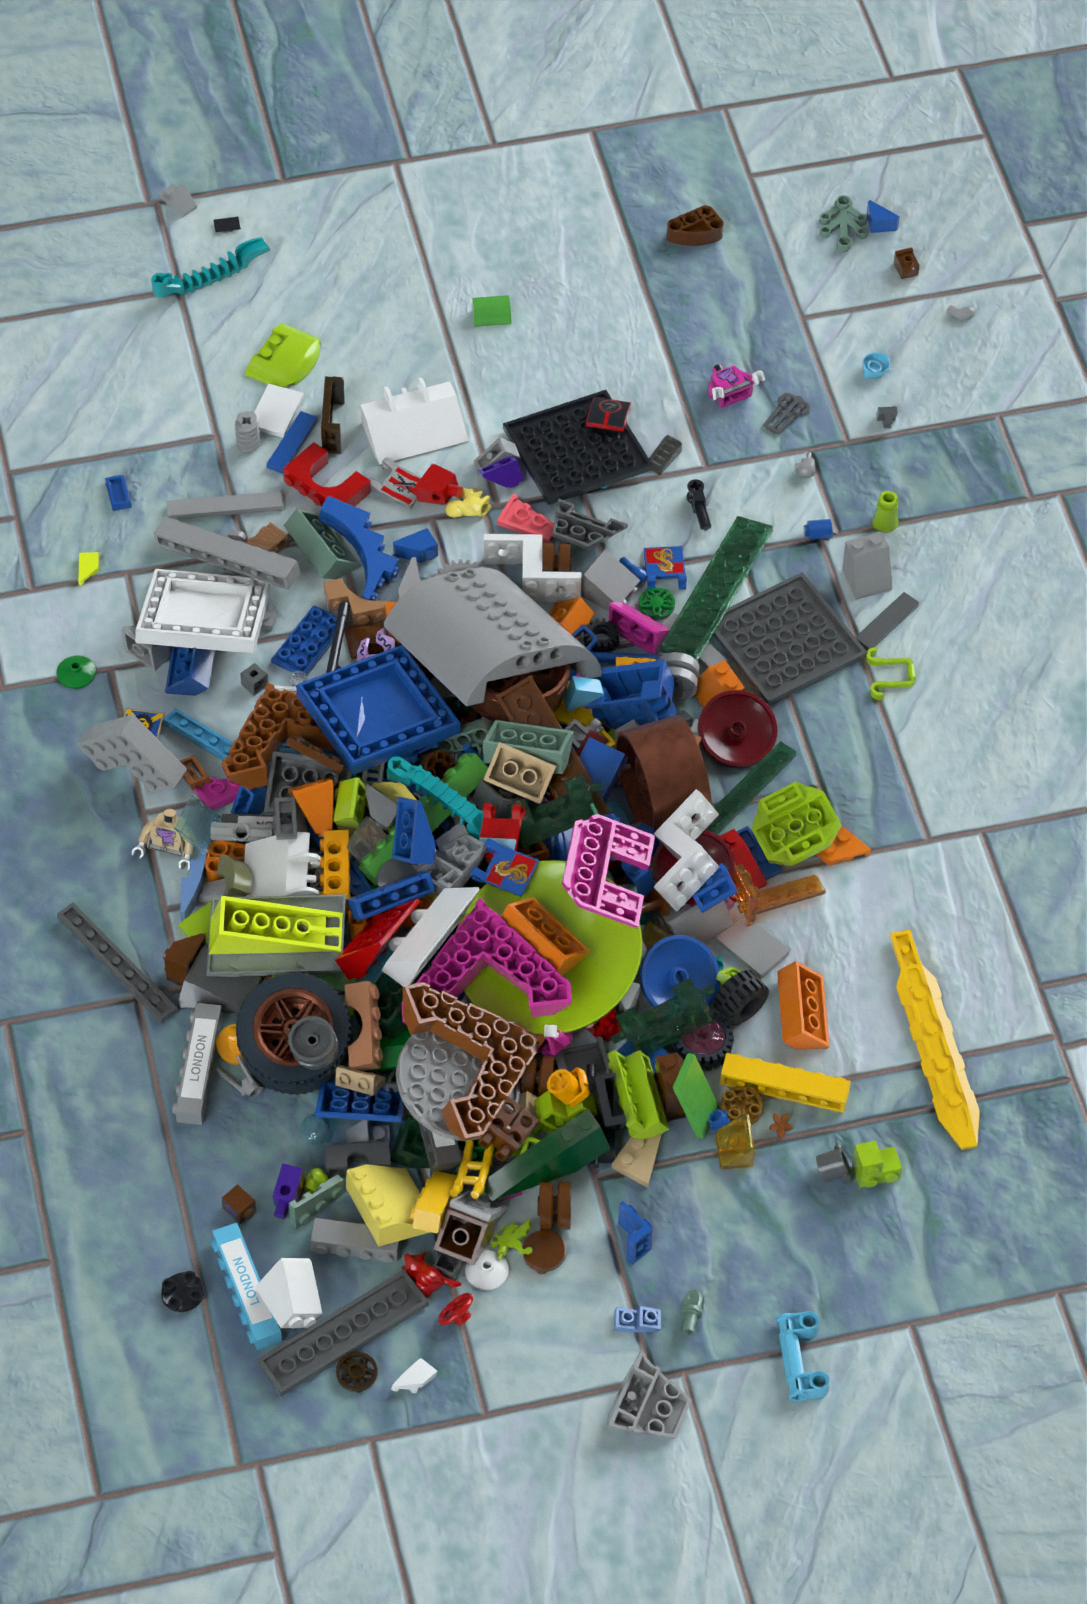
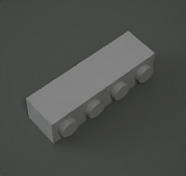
M315 1218L311 1236V1251L318 1254H337L340 1257L354 1256L363 1260L377 1259L386 1263L398 1261L401 1241L378 1247L366 1224Z

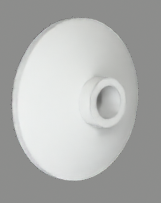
M483 1251L475 1265L466 1263L465 1274L467 1280L472 1286L480 1290L499 1288L505 1283L509 1274V1266L504 1257L502 1260L498 1259L499 1255L497 1252ZM489 1265L491 1267L489 1269H486L483 1266Z

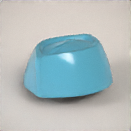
M878 352L867 354L862 360L864 378L871 379L883 376L890 367L888 355Z

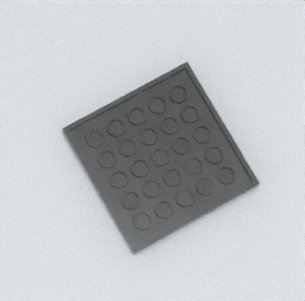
M803 572L704 619V625L768 706L866 658L867 655L864 647Z

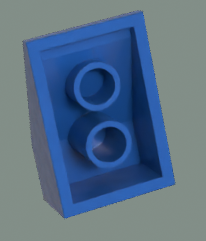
M398 797L392 859L411 864L434 865L436 857L435 841L422 802Z

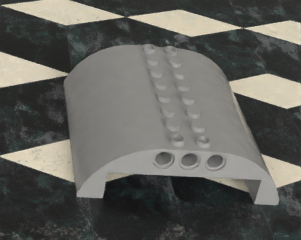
M473 568L449 572L448 574L435 576L419 583L398 600L384 622V627L466 706L483 703L486 683L492 680L570 663V667L581 677L596 678L602 675L598 660L586 647L502 572L491 568Z

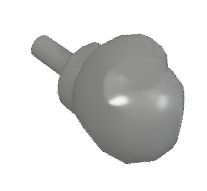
M807 452L806 458H802L801 463H795V470L798 471L800 477L810 478L815 474V460L811 458V452Z

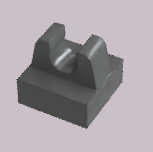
M897 406L878 407L876 420L883 422V428H891L892 420H896L898 414Z

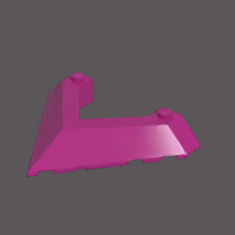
M481 898L478 899L474 909L470 914L466 915L457 927L458 930L454 935H451L431 962L432 965L427 972L423 973L416 982H424L438 992L444 991L458 997L488 965L528 995L532 1017L554 1015L572 1004L570 982L565 977L563 978L545 958L543 959L513 928L509 927ZM402 1001V1018H403V1023L406 1024V1022H405V1020H404V1017H403V1001Z

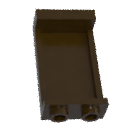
M325 376L321 421L322 448L330 454H341V426L339 423H332L333 405L345 404L344 377Z

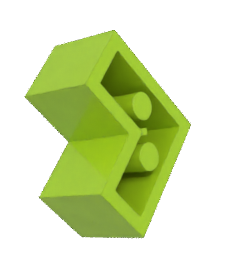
M549 1090L534 1100L536 1115L539 1119L538 1122L554 1130L559 1129L587 1109H589L594 1117L598 1115L594 1094L591 1092L586 1099L575 1107L565 1105L550 1093Z
M876 1140L855 1145L852 1168L859 1188H870L884 1182L892 1183L901 1178L902 1166L895 1146L879 1150Z

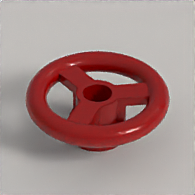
M464 1293L453 1299L439 1314L438 1323L442 1326L451 1324L454 1321L458 1326L464 1324L471 1317L468 1309L473 1302V1295L471 1293Z

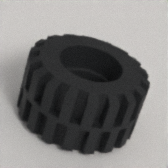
M751 970L741 971L721 986L715 995L713 1006L729 1024L739 1025L753 1017L762 1008L768 998L769 989Z

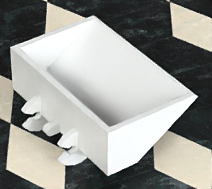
M420 377L417 378L418 390L407 392L406 388H401V394L392 396L388 386L383 387L384 399L360 405L361 424L379 465L383 464L382 461L385 457L396 461L469 441L457 396L450 381L426 387L424 380Z
M297 832V839L276 840L275 835L245 844L244 862L249 866L252 875L251 894L246 895V897L318 895L319 891L317 889L307 887V882L315 883L317 878L315 875H308V869L319 867L320 862L318 861L321 858L317 854L309 853V832Z
M479 887L444 888L428 909L414 910L411 914V919L417 924L406 938L395 937L390 940L389 947L395 952L387 960L382 971L403 987L411 985L458 925L462 914H466L480 890Z

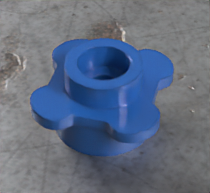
M715 1110L710 1114L708 1121L712 1125L711 1130L713 1132L724 1128L730 1120L727 1118L728 1112L726 1110Z

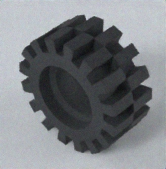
M597 618L595 623L591 620L590 625L587 624L586 626L595 635L605 634L609 638L598 640V643L590 652L610 653V650L614 652L619 642V629L615 623L612 624L611 620L606 622V618H602V621H599V618ZM584 632L585 647H587L593 639Z

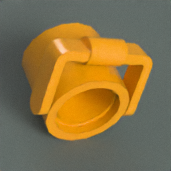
M578 1067L571 1072L566 1069L556 1070L551 1074L547 1082L549 1092L562 1103L571 1107L577 1106L590 1093L585 1071Z

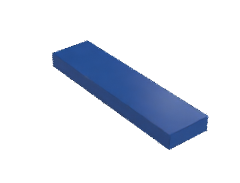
M300 411L268 460V469L283 474V468L294 459L318 422V417Z

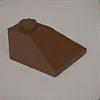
M382 621L345 628L344 634L351 661L358 660L357 650L361 641L367 637L370 638L368 644L369 655L384 652L383 646L376 643L377 632L385 628Z

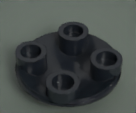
M193 1271L174 1274L162 1282L161 1298L170 1310L176 1312L190 1311L196 1308L204 1298V1284Z

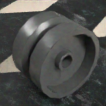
M318 1016L302 1018L292 1026L289 1032L288 1044L295 1060L301 1066L307 1069L319 1070L327 1067L335 1060L338 1054L339 1043L332 1026L325 1019Z

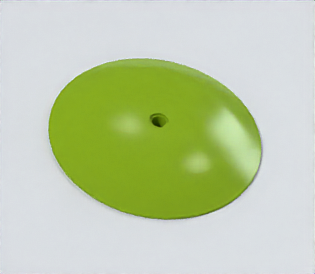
M539 861L522 897L486 884L478 891L466 914H462L458 924L459 926L466 915L471 913L479 898L501 917L508 904L534 897L590 950L589 954L567 974L561 975L571 984L572 1004L554 1015L532 1017L528 995L488 965L464 990L474 1005L494 1013L508 1022L512 1021L527 1028L526 1031L535 1035H544L545 1024L557 1025V1030L567 1033L588 1026L602 1018L626 995L634 982L641 962L642 933L640 923L636 929L578 907L562 885L566 861ZM606 877L605 881L616 885L614 882H612L609 878Z

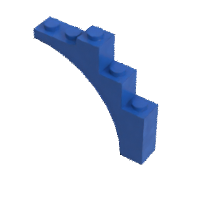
M328 496L320 510L319 521L332 527L354 547L365 571L366 586L362 598L376 601L377 590L382 589L384 582L389 584L392 577H397L400 567H397L399 559L383 553L386 546L383 544L384 535L369 530L372 523L369 521V512Z

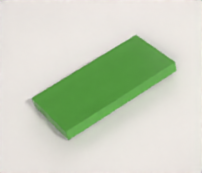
M688 1053L673 1085V1089L696 1137L704 1139L710 1125L708 1121L709 1116L717 1109L718 1103L695 1054Z

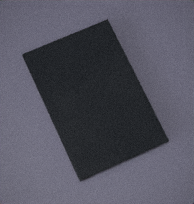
M238 216L213 220L215 232L224 231V233H227V231L232 232V230L241 229Z

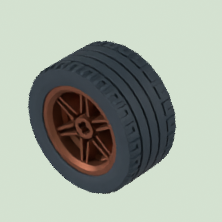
M290 972L289 974L283 973L277 974L275 977H269V979L262 981L260 985H256V988L252 989L251 993L246 996V1000L243 1001V1005L239 1009L240 1013L237 1016L236 1036L241 1057L252 1076L261 1082L263 1086L266 1085L268 1089H273L275 1092L279 1091L281 1094L288 1093L289 1095L312 1093L314 1090H320L322 1083L333 1082V1079L336 1078V1068L339 1065L345 1067L347 1060H349L348 1046L353 1044V1032L346 1003L332 985L330 986L328 982H324L321 978H316L308 973ZM298 1009L299 1013L293 1016L291 1014L292 1010ZM308 1016H318L325 1019L332 1026L339 1043L338 1054L335 1060L327 1067L319 1070L307 1069L301 1066L294 1057L290 1056L291 1049L288 1044L290 1029L297 1021ZM274 1019H279L281 1024H273L272 1022ZM275 1039L279 1040L277 1047L272 1045V1041Z

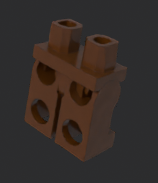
M509 1096L485 1134L478 1141V1144L486 1149L491 1144L496 1146L498 1150L494 1155L500 1161H504L507 1157H511L539 1121L538 1118L526 1109H523L516 1116L522 1106ZM505 1104L511 1105L512 1108H513V1110L510 1109V1108H509L508 1106H506ZM522 1117L528 1118L531 1124Z

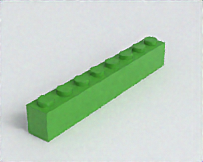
M465 753L458 759V764L454 768L452 767L445 772V777L441 782L447 783L452 790L458 791L460 796L467 797L477 787L480 779H484L488 767L476 753ZM432 795L428 797L423 796L418 800L422 802L431 832L452 813V810L449 808L444 810L442 808L443 803L440 801L438 803L433 802L434 797ZM395 826L390 829V834L385 839H381L375 845L376 849L372 853H368L362 858V863L358 866L373 885H378L376 876L381 866L387 861L392 860Z

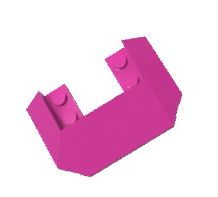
M599 814L593 815L590 819L584 821L582 819L575 821L562 880L563 887L578 907L637 929L644 895L609 883L605 879L610 857L647 871L650 866L655 836Z

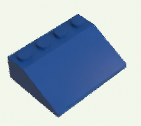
M324 1082L321 1084L315 1117L402 1122L405 1118L406 1106L399 1091L394 1092V1088H391L390 1091H385L384 1085L372 1096L336 1086V1082Z

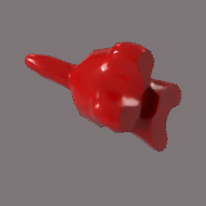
M426 1252L421 1255L404 1254L406 1265L402 1266L401 1269L405 1270L410 1278L416 1281V1286L426 1298L430 1297L432 1292L437 1291L443 1284L451 1287H460L462 1285L461 1282L443 1276L436 1268L425 1263Z

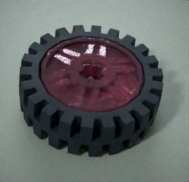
M697 1009L696 1013L690 1010L688 1014H682L681 1018H678L674 1024L670 1043L672 1053L677 1052L683 1060H685L688 1053L695 1054L702 1071L704 1067H706L707 1071H710L712 1067L717 1069L720 1064L723 1065L726 1053H731L734 1041L733 1030L730 1028L729 1022H725V1018L722 1015L718 1018L717 1012H713L712 1015L709 1014L710 1010L705 1009L704 1013H702L701 1009Z

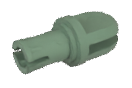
M690 1290L683 1297L681 1314L684 1316L681 1332L685 1336L695 1335L697 1319L701 1318L705 1301L702 1293L698 1290Z

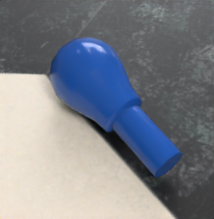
M626 557L620 558L619 562L640 580L637 585L646 581L647 574L644 569L631 564Z

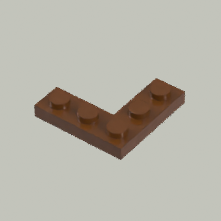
M294 736V738L289 737L285 745L338 773L344 767L340 764L342 760L332 755L330 758L322 755L324 751L314 745L312 748H309L305 745L306 741L298 736Z

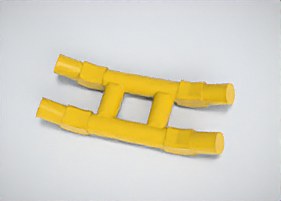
M466 1141L461 1165L450 1190L451 1197H457L461 1193L463 1184L475 1185L471 1192L473 1199H477L482 1195L490 1166L493 1162L495 1148L493 1144L485 1150L483 1162L472 1161L474 1141ZM468 1170H480L478 1177L466 1176Z

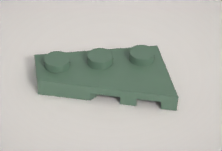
M337 1174L320 1184L313 1194L308 1191L303 1194L301 1201L296 1202L293 1200L290 1202V1224L295 1229H298L301 1225H306L317 1212H322L330 1201L342 1195L344 1180Z

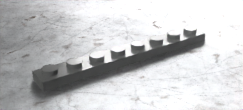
M74 902L57 913V918L161 1024L178 1012L177 1007Z

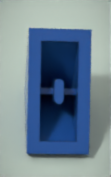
M869 200L866 215L870 232L897 231L900 216Z

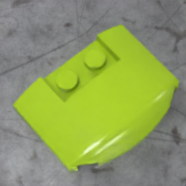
M280 323L272 329V334L258 353L252 356L245 375L267 385L272 384L287 389V386L292 383L297 385L315 367L320 356L321 339Z

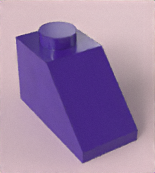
M513 456L477 469L478 474L483 478L506 488L516 487L519 485V482L524 481L518 462Z

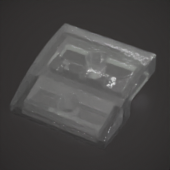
M367 816L358 826L346 847L360 864L362 863V858L368 853H372L376 849L375 845L381 839L387 837L384 831L373 823V819Z

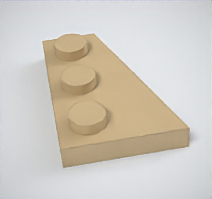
M662 1134L647 1139L630 1137L613 1161L612 1168L648 1188Z

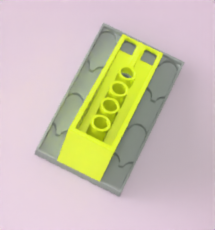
M346 894L258 897L221 896L212 898L206 976H267L283 973L289 974L290 972H301V974L341 973L342 970L335 959L343 951Z

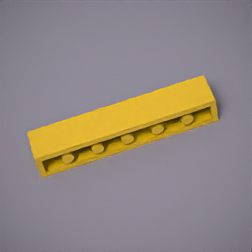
M726 1053L720 1078V1085L732 1088L752 1086L758 1094L841 1113L845 1111L851 1081L842 1077L835 1078L820 1072L813 1073L804 1071L801 1068H791L780 1063L773 1064L758 1058L751 1059L740 1054Z

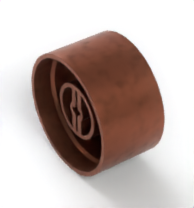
M675 715L617 733L615 749L626 754L628 759L625 764L629 763L631 765V768L623 771L620 779L636 823L644 822L657 831L696 789L712 805L709 779L701 751L689 725L681 716Z

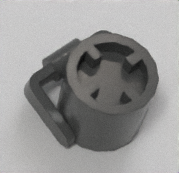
M840 1144L835 1145L834 1150L816 1156L818 1169L825 1182L842 1177L843 1184L851 1183L850 1165Z

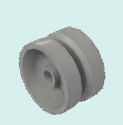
M677 652L666 653L660 656L658 660L665 659L675 679L672 700L680 701L693 697L697 691L699 675L697 660L690 655Z

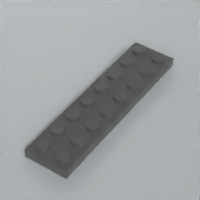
M402 1270L256 1359L257 1364L279 1395L283 1396L340 1361L345 1355L358 1350L429 1306V1301L407 1272Z

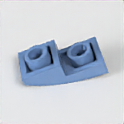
M640 1306L638 1310L616 1307L614 1310V1331L656 1332L661 1330V1309Z

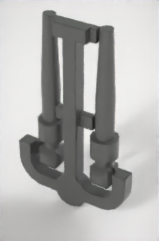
M790 393L782 394L778 398V401H780L778 407L763 426L768 431L779 435L801 412L806 416L810 411V405L803 401L801 396H794ZM792 400L793 403L789 406V408L786 411H784V409L787 407V404H789ZM781 413L780 418L770 426L769 423ZM786 417H788V419L784 422L780 429H776L783 422V420Z

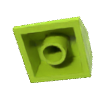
M359 778L340 781L339 788L335 790V800L337 802L336 808H333V820L338 827L362 829L367 795L366 786Z

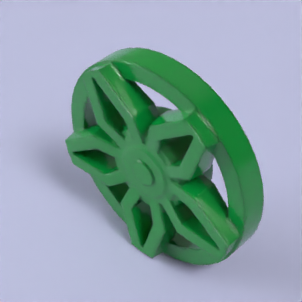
M648 588L639 597L638 606L641 613L648 615L651 619H664L673 613L675 599L667 589ZM645 609H651L652 613L647 612ZM662 610H668L667 612L661 614Z

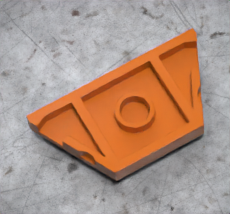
M841 826L831 846L815 855L831 866L842 861L854 860V857L863 854L865 857L869 856L871 849L844 826Z

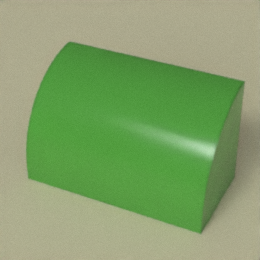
M509 295L472 298L474 327L511 324Z

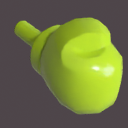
M313 1168L307 1174L304 1189L313 1194L320 1184L328 1180L327 1174L319 1168Z

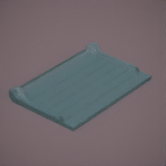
M192 795L174 829L179 832L181 837L199 849L200 855L205 856L214 841L211 840L210 835L211 822L221 823V816Z

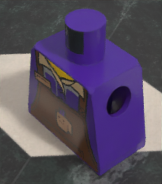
M282 1163L272 1196L276 1206L273 1214L275 1217L286 1219L289 1203L293 1200L296 1202L301 1200L306 1181L302 1168Z

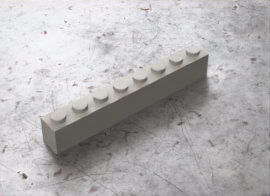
M164 517L153 532L157 546L287 590L291 588L300 575L298 562L291 557L287 558L276 552H269L258 546L254 547L243 541H237L225 535H219L210 530H204L192 524L180 522L177 519Z

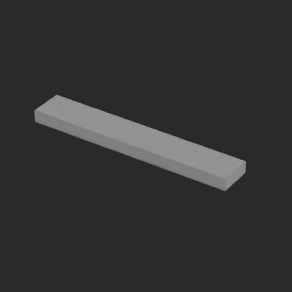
M281 491L166 501L168 518L171 519L283 510Z

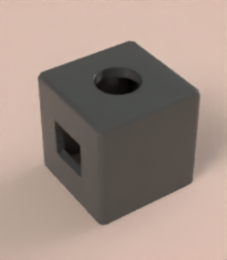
M256 663L240 673L241 685L253 696L265 689L268 683V674Z
M441 1252L434 1264V1268L440 1271L443 1276L456 1280L462 1269V1260L455 1258V1261L450 1259L449 1255ZM446 1268H451V1269H452V1272H450V1271H448V1270H445V1269H446Z

